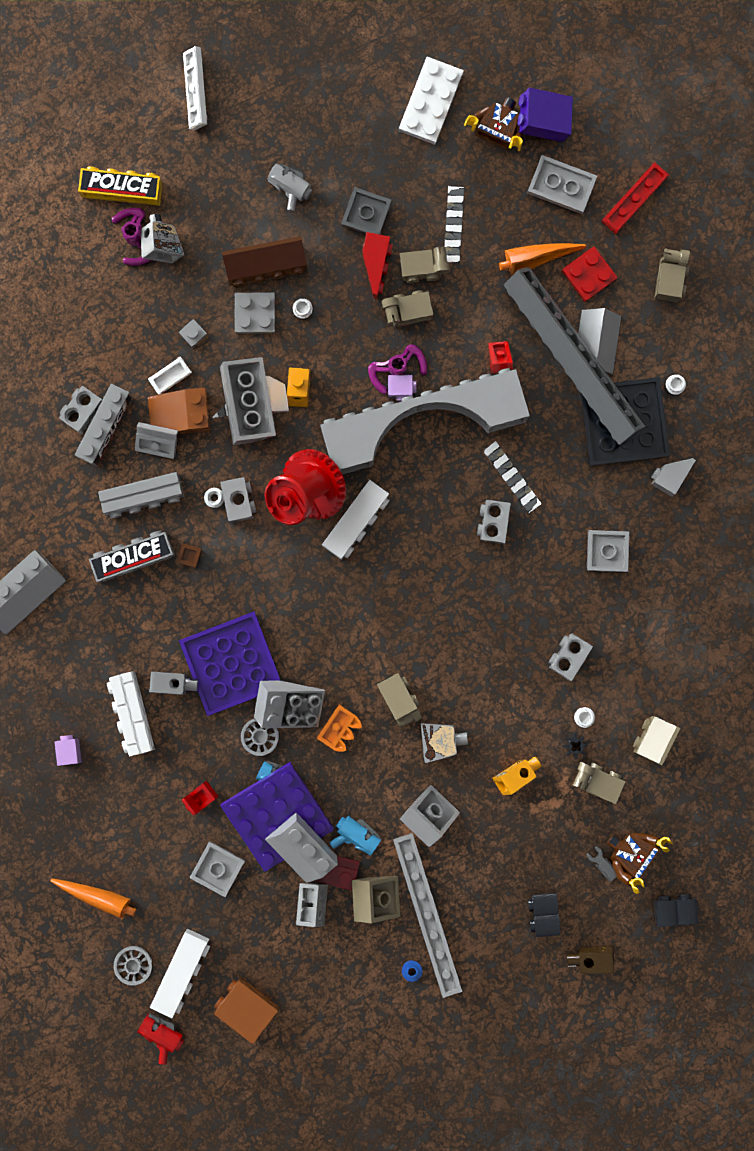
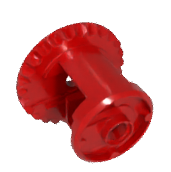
M312 449L301 450L292 455L285 463L284 474L273 478L265 489V502L271 515L279 522L291 526L300 524L308 516L311 519L316 518L317 520L332 517L342 508L346 497L345 480L337 464L326 454Z

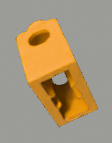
M289 368L288 406L308 408L311 380L310 369Z
M536 757L529 761L519 760L492 779L502 795H512L536 778L534 772L541 768V764Z

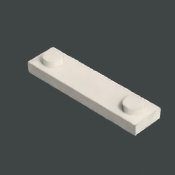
M194 46L183 53L189 129L197 130L207 125L201 47Z

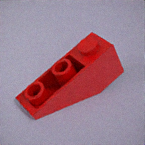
M367 232L362 251L373 299H378V294L383 293L385 282H381L383 274L387 275L389 263H386L387 255L391 256L393 244H390L389 236Z

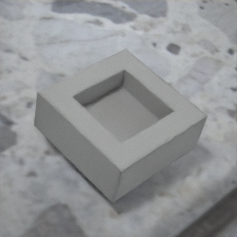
M194 319L179 331V334L192 348L207 336V333Z

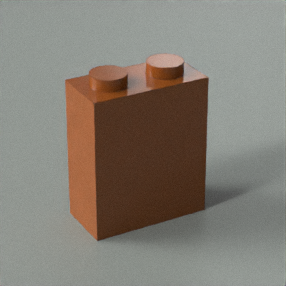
M240 977L238 981L233 980L226 989L229 991L226 997L221 996L214 1005L217 1008L214 1015L250 1043L254 1044L278 1012L279 1006Z

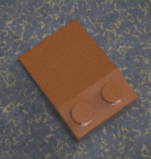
M205 388L185 389L148 397L150 425L177 430L178 434L211 431L208 392Z

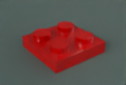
M595 247L589 249L561 271L584 302L591 299L618 278Z

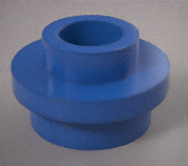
M407 961L402 967V975L407 981H417L422 975V967L417 961ZM410 968H414L416 970V973L414 975H410L408 973V970Z

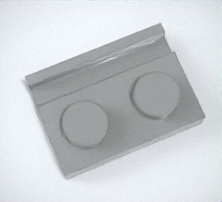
M139 422L136 428L135 451L174 459L178 431Z

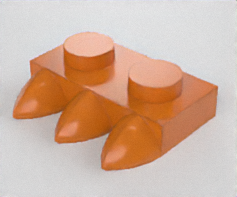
M339 704L317 739L335 751H346V746L341 738L353 740L354 735L348 727L362 728L361 722L356 715Z

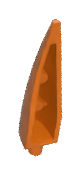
M552 243L508 249L504 251L506 261L499 263V268L501 271L509 269L510 274L514 275L519 269L529 267L532 270L551 260L584 249L586 245Z
M52 878L50 881L77 899L121 919L124 918L125 914L132 917L136 914L137 909L128 906L131 899L119 894Z

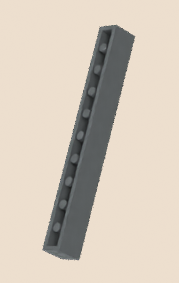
M529 267L517 270L504 284L508 294L518 304L520 311L526 315L531 326L539 333L544 344L552 351L554 358L560 362L565 369V373L573 380L578 391L588 401L589 406L594 409L601 423L611 433L612 438L619 445L631 440L645 428V425Z

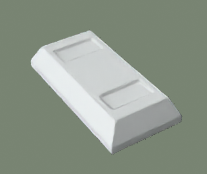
M179 357L148 380L158 395H160L192 372L183 359Z

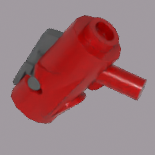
M151 1013L147 1014L137 1031L150 1043H156L157 1048L160 1050L158 1063L162 1065L167 1064L168 1051L172 1053L174 1049L179 1051L184 1042L181 1039L182 1034L175 1030L173 1022Z

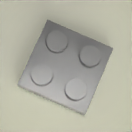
M235 293V334H275V293Z
M588 530L587 571L628 572L629 532Z
M209 841L190 878L226 897L245 860Z

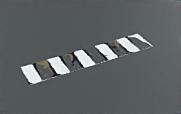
M448 186L445 232L447 262H460L464 187Z
M496 441L483 450L528 513L541 505L539 499Z

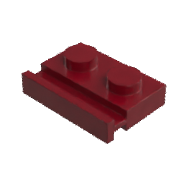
M337 855L338 865L324 877L314 880L315 882L353 891L352 880L356 879L360 861Z

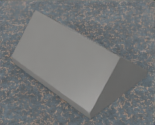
M605 308L582 310L578 335L605 372L612 375L621 316Z

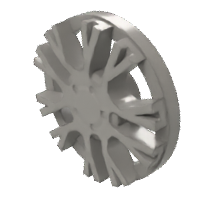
M254 718L244 725L241 732V742L249 753L263 756L275 749L278 744L279 733L277 728H273L275 731L273 734L267 733L269 728L265 730L261 727L257 728ZM251 725L255 731H252L248 726ZM245 731L250 732L252 736L244 738ZM268 736L275 737V740H269ZM252 739L253 743L246 745L245 742ZM270 742L273 746L268 749L265 743ZM253 744L258 745L256 752L250 749ZM262 744L264 747V752H261L260 745Z
M126 947L117 954L114 960L115 975L124 984H141L151 974L152 960L150 954L142 947ZM133 950L139 951L137 957L133 955ZM126 951H129L131 956L130 958L128 957ZM144 954L145 957L140 960L139 957ZM121 955L126 958V962L119 961ZM148 960L149 966H143L142 962ZM118 965H124V968H119V969H118L117 966H118ZM142 968L148 971L147 974L142 972L140 969ZM122 971L128 973L125 979L120 975ZM136 973H139L143 978L137 981ZM130 974L133 975L132 981H129Z

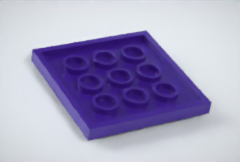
M255 612L179 640L193 679H198L197 690L207 716L256 698L260 681H281Z
M291 762L221 803V808L264 872L284 860L266 841V838L296 812L320 838L334 830V827Z

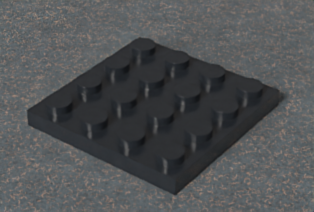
M660 377L614 383L645 425L643 430L631 440L621 445L612 438L607 427L601 423L599 416L589 406L583 394L580 393L589 467L670 456Z

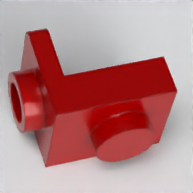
M206 780L184 797L182 802L186 809L194 816L219 796Z

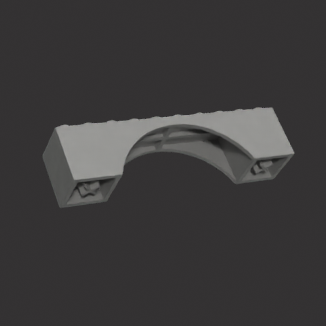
M510 368L500 370L499 374L494 376L485 374L479 377L480 380L473 382L471 379L461 381L459 386L452 387V385H446L440 388L441 391L433 393L432 390L421 393L420 397L413 398V396L402 398V402L394 404L393 401L384 403L378 409L369 407L363 409V413L355 415L352 412L343 415V418L335 420V418L327 419L320 426L328 455L337 464L342 474L373 466L379 444L387 432L402 419L425 410L441 409L461 413L476 421L487 433L526 423L530 415L516 369L510 370Z

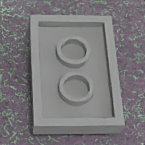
M542 155L527 194L583 214L597 176Z

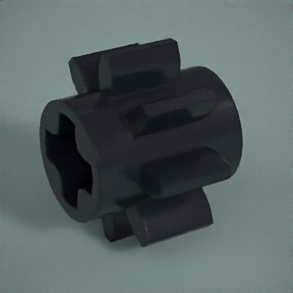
M573 733V738L565 737L567 743L562 745V747L568 750L565 754L566 756L573 753L574 759H577V754L585 755L583 749L588 747V745L582 742L585 738L584 736L577 739L576 733ZM572 742H579L577 745L579 747L578 750H571L573 747L571 745Z

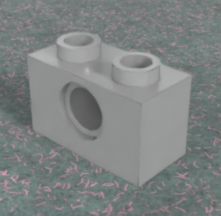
M242 477L220 482L228 521L234 523L253 519V513H256L254 501H250L249 494L252 493L250 481L246 482V479ZM237 495L244 496V502L241 505L234 503V498Z

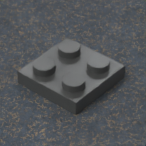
M354 187L341 226L363 234L370 232L380 235L392 200Z

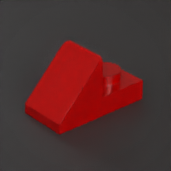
M508 341L488 343L490 372L492 374L499 373L500 370L506 368L513 370Z

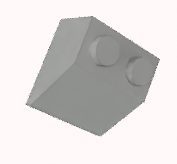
M430 785L406 810L400 820L430 847L442 837L460 812Z

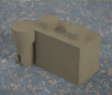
M439 247L433 250L400 253L402 282L407 281V283L412 284L422 279L436 281L442 277V274L449 273L450 264L447 262L446 247H441V254Z
M664 249V257L660 260L654 299L678 302L681 297L685 296L686 285L683 284L684 278H687L690 266L687 264L690 251Z
M419 290L409 296L399 294L382 300L388 325L398 327L433 319L429 292Z
M397 673L377 684L400 729L413 721L417 722L423 719L416 707L420 705L414 694L410 696L407 690L410 685L405 676L401 678Z
M580 762L578 766L579 772L572 785L616 804L625 784V781L620 780L622 776L613 771L607 774L602 771L603 767L595 763H591V766Z

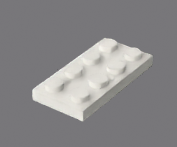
M426 57L401 121L399 132L436 145L464 70Z

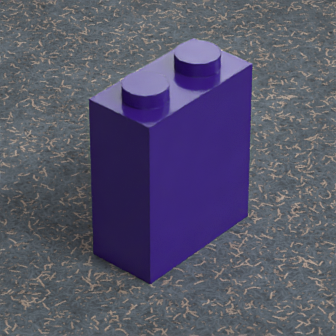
M529 87L519 98V106H521L518 117L519 133L563 142L571 135L573 97Z

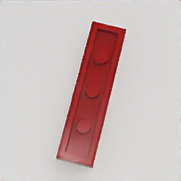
M654 162L603 218L602 223L617 234L669 177V174Z

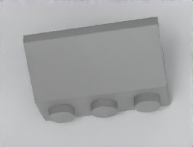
M297 812L266 838V841L306 883L324 877L338 865L337 855Z

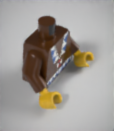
M506 98L503 105L493 103L491 107L486 106L474 115L467 117L464 126L471 125V131H474L476 128V136L507 150L511 149L512 146L518 147V151L521 150L524 135L519 133V114L513 111L516 105V101Z
M633 833L626 835L623 840L613 834L608 839L607 844L615 850L610 859L613 862L612 867L616 877L626 885L632 886L634 893H640L636 886L641 885L645 888L644 882L640 878L660 849L658 847L660 846L664 852H669L670 850L663 846L665 843H673L667 837L660 839L650 834Z

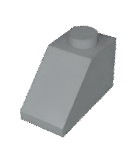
M691 458L666 464L661 469L657 468L651 477L654 479L651 485L671 497L674 496L696 460Z

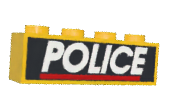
M87 167V169L81 168L78 192L82 198L160 206L163 182L160 176L155 173L142 175L135 171L123 173L116 169L103 171L96 167Z

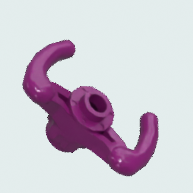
M133 207L118 212L112 217L113 223H118L123 218L134 215L132 221L127 222L121 231L123 238L129 245L137 246L141 249V224L145 218V212L141 208ZM125 257L123 259L125 265L131 266L142 265L151 261L142 257Z
M411 344L407 345L403 354L391 357L386 362L371 363L368 366V373L374 387L382 394H386L388 389L381 384L376 373L385 372L390 373V375H405L408 369V361L412 355L418 358L421 375H426L427 362L422 351L416 345ZM396 365H399V366H401V369L398 370L397 368H394V367H395Z

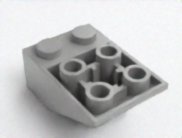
M260 681L254 718L261 728L318 727L325 690L284 681Z

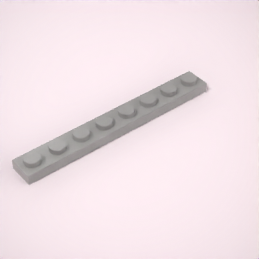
M413 833L395 838L393 841L442 997L460 993L462 988Z

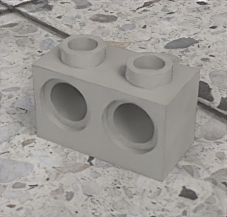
M84 386L74 391L71 396V402L61 409L59 417L60 420L81 435L92 422L102 402L101 398ZM85 397H90V403L86 406L82 405V400ZM73 413H79L78 420L75 422H71V415Z
M486 500L485 505L481 504L480 516H483V522L478 524L477 536H480L481 542L505 544L510 503ZM491 507L499 509L500 515L498 517H492L489 514ZM488 527L496 528L497 535L495 537L487 535L486 530Z
M574 634L563 637L559 644L561 646L558 654L554 653L548 662L551 664L549 669L568 681L573 680L593 647ZM572 642H576L579 645V651L576 654L572 653L569 649ZM562 659L567 660L569 663V667L565 671L559 668V662Z
M300 883L296 925L321 927L325 925L327 884Z

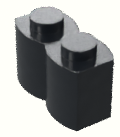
M557 893L531 894V899H528L529 912L533 911V920H530L531 932H535L536 937L561 935Z
M678 894V898H671L670 895H660L658 899L653 900L656 926L664 927L699 923L697 898L691 897V894Z

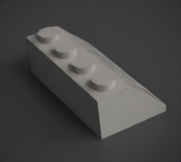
M263 357L223 362L220 366L233 445L254 443L275 437L276 433Z
M34 550L0 580V630L5 635L11 632L66 582L63 576L40 551Z

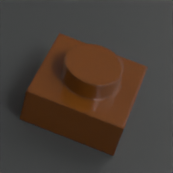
M182 543L176 562L197 568L202 549Z

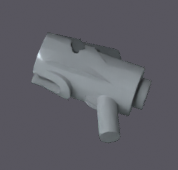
M281 163L279 165L275 164L268 175V182L279 191L283 190L289 198L287 211L295 212L297 199L300 201L308 200L312 193V189H310L311 184L303 180V173Z

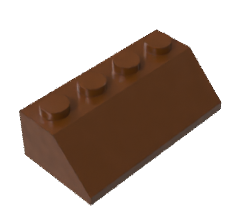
M301 236L222 252L230 286L240 287L244 286L246 282L251 281L260 283L265 281L266 278L271 277L273 279H280L286 274L291 273L292 275H300L308 270Z

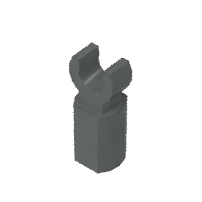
M595 846L594 848L598 853L597 856L591 857L589 853L586 856L590 861L597 863L596 867L611 882L616 878L612 863L607 857L603 858L601 849Z

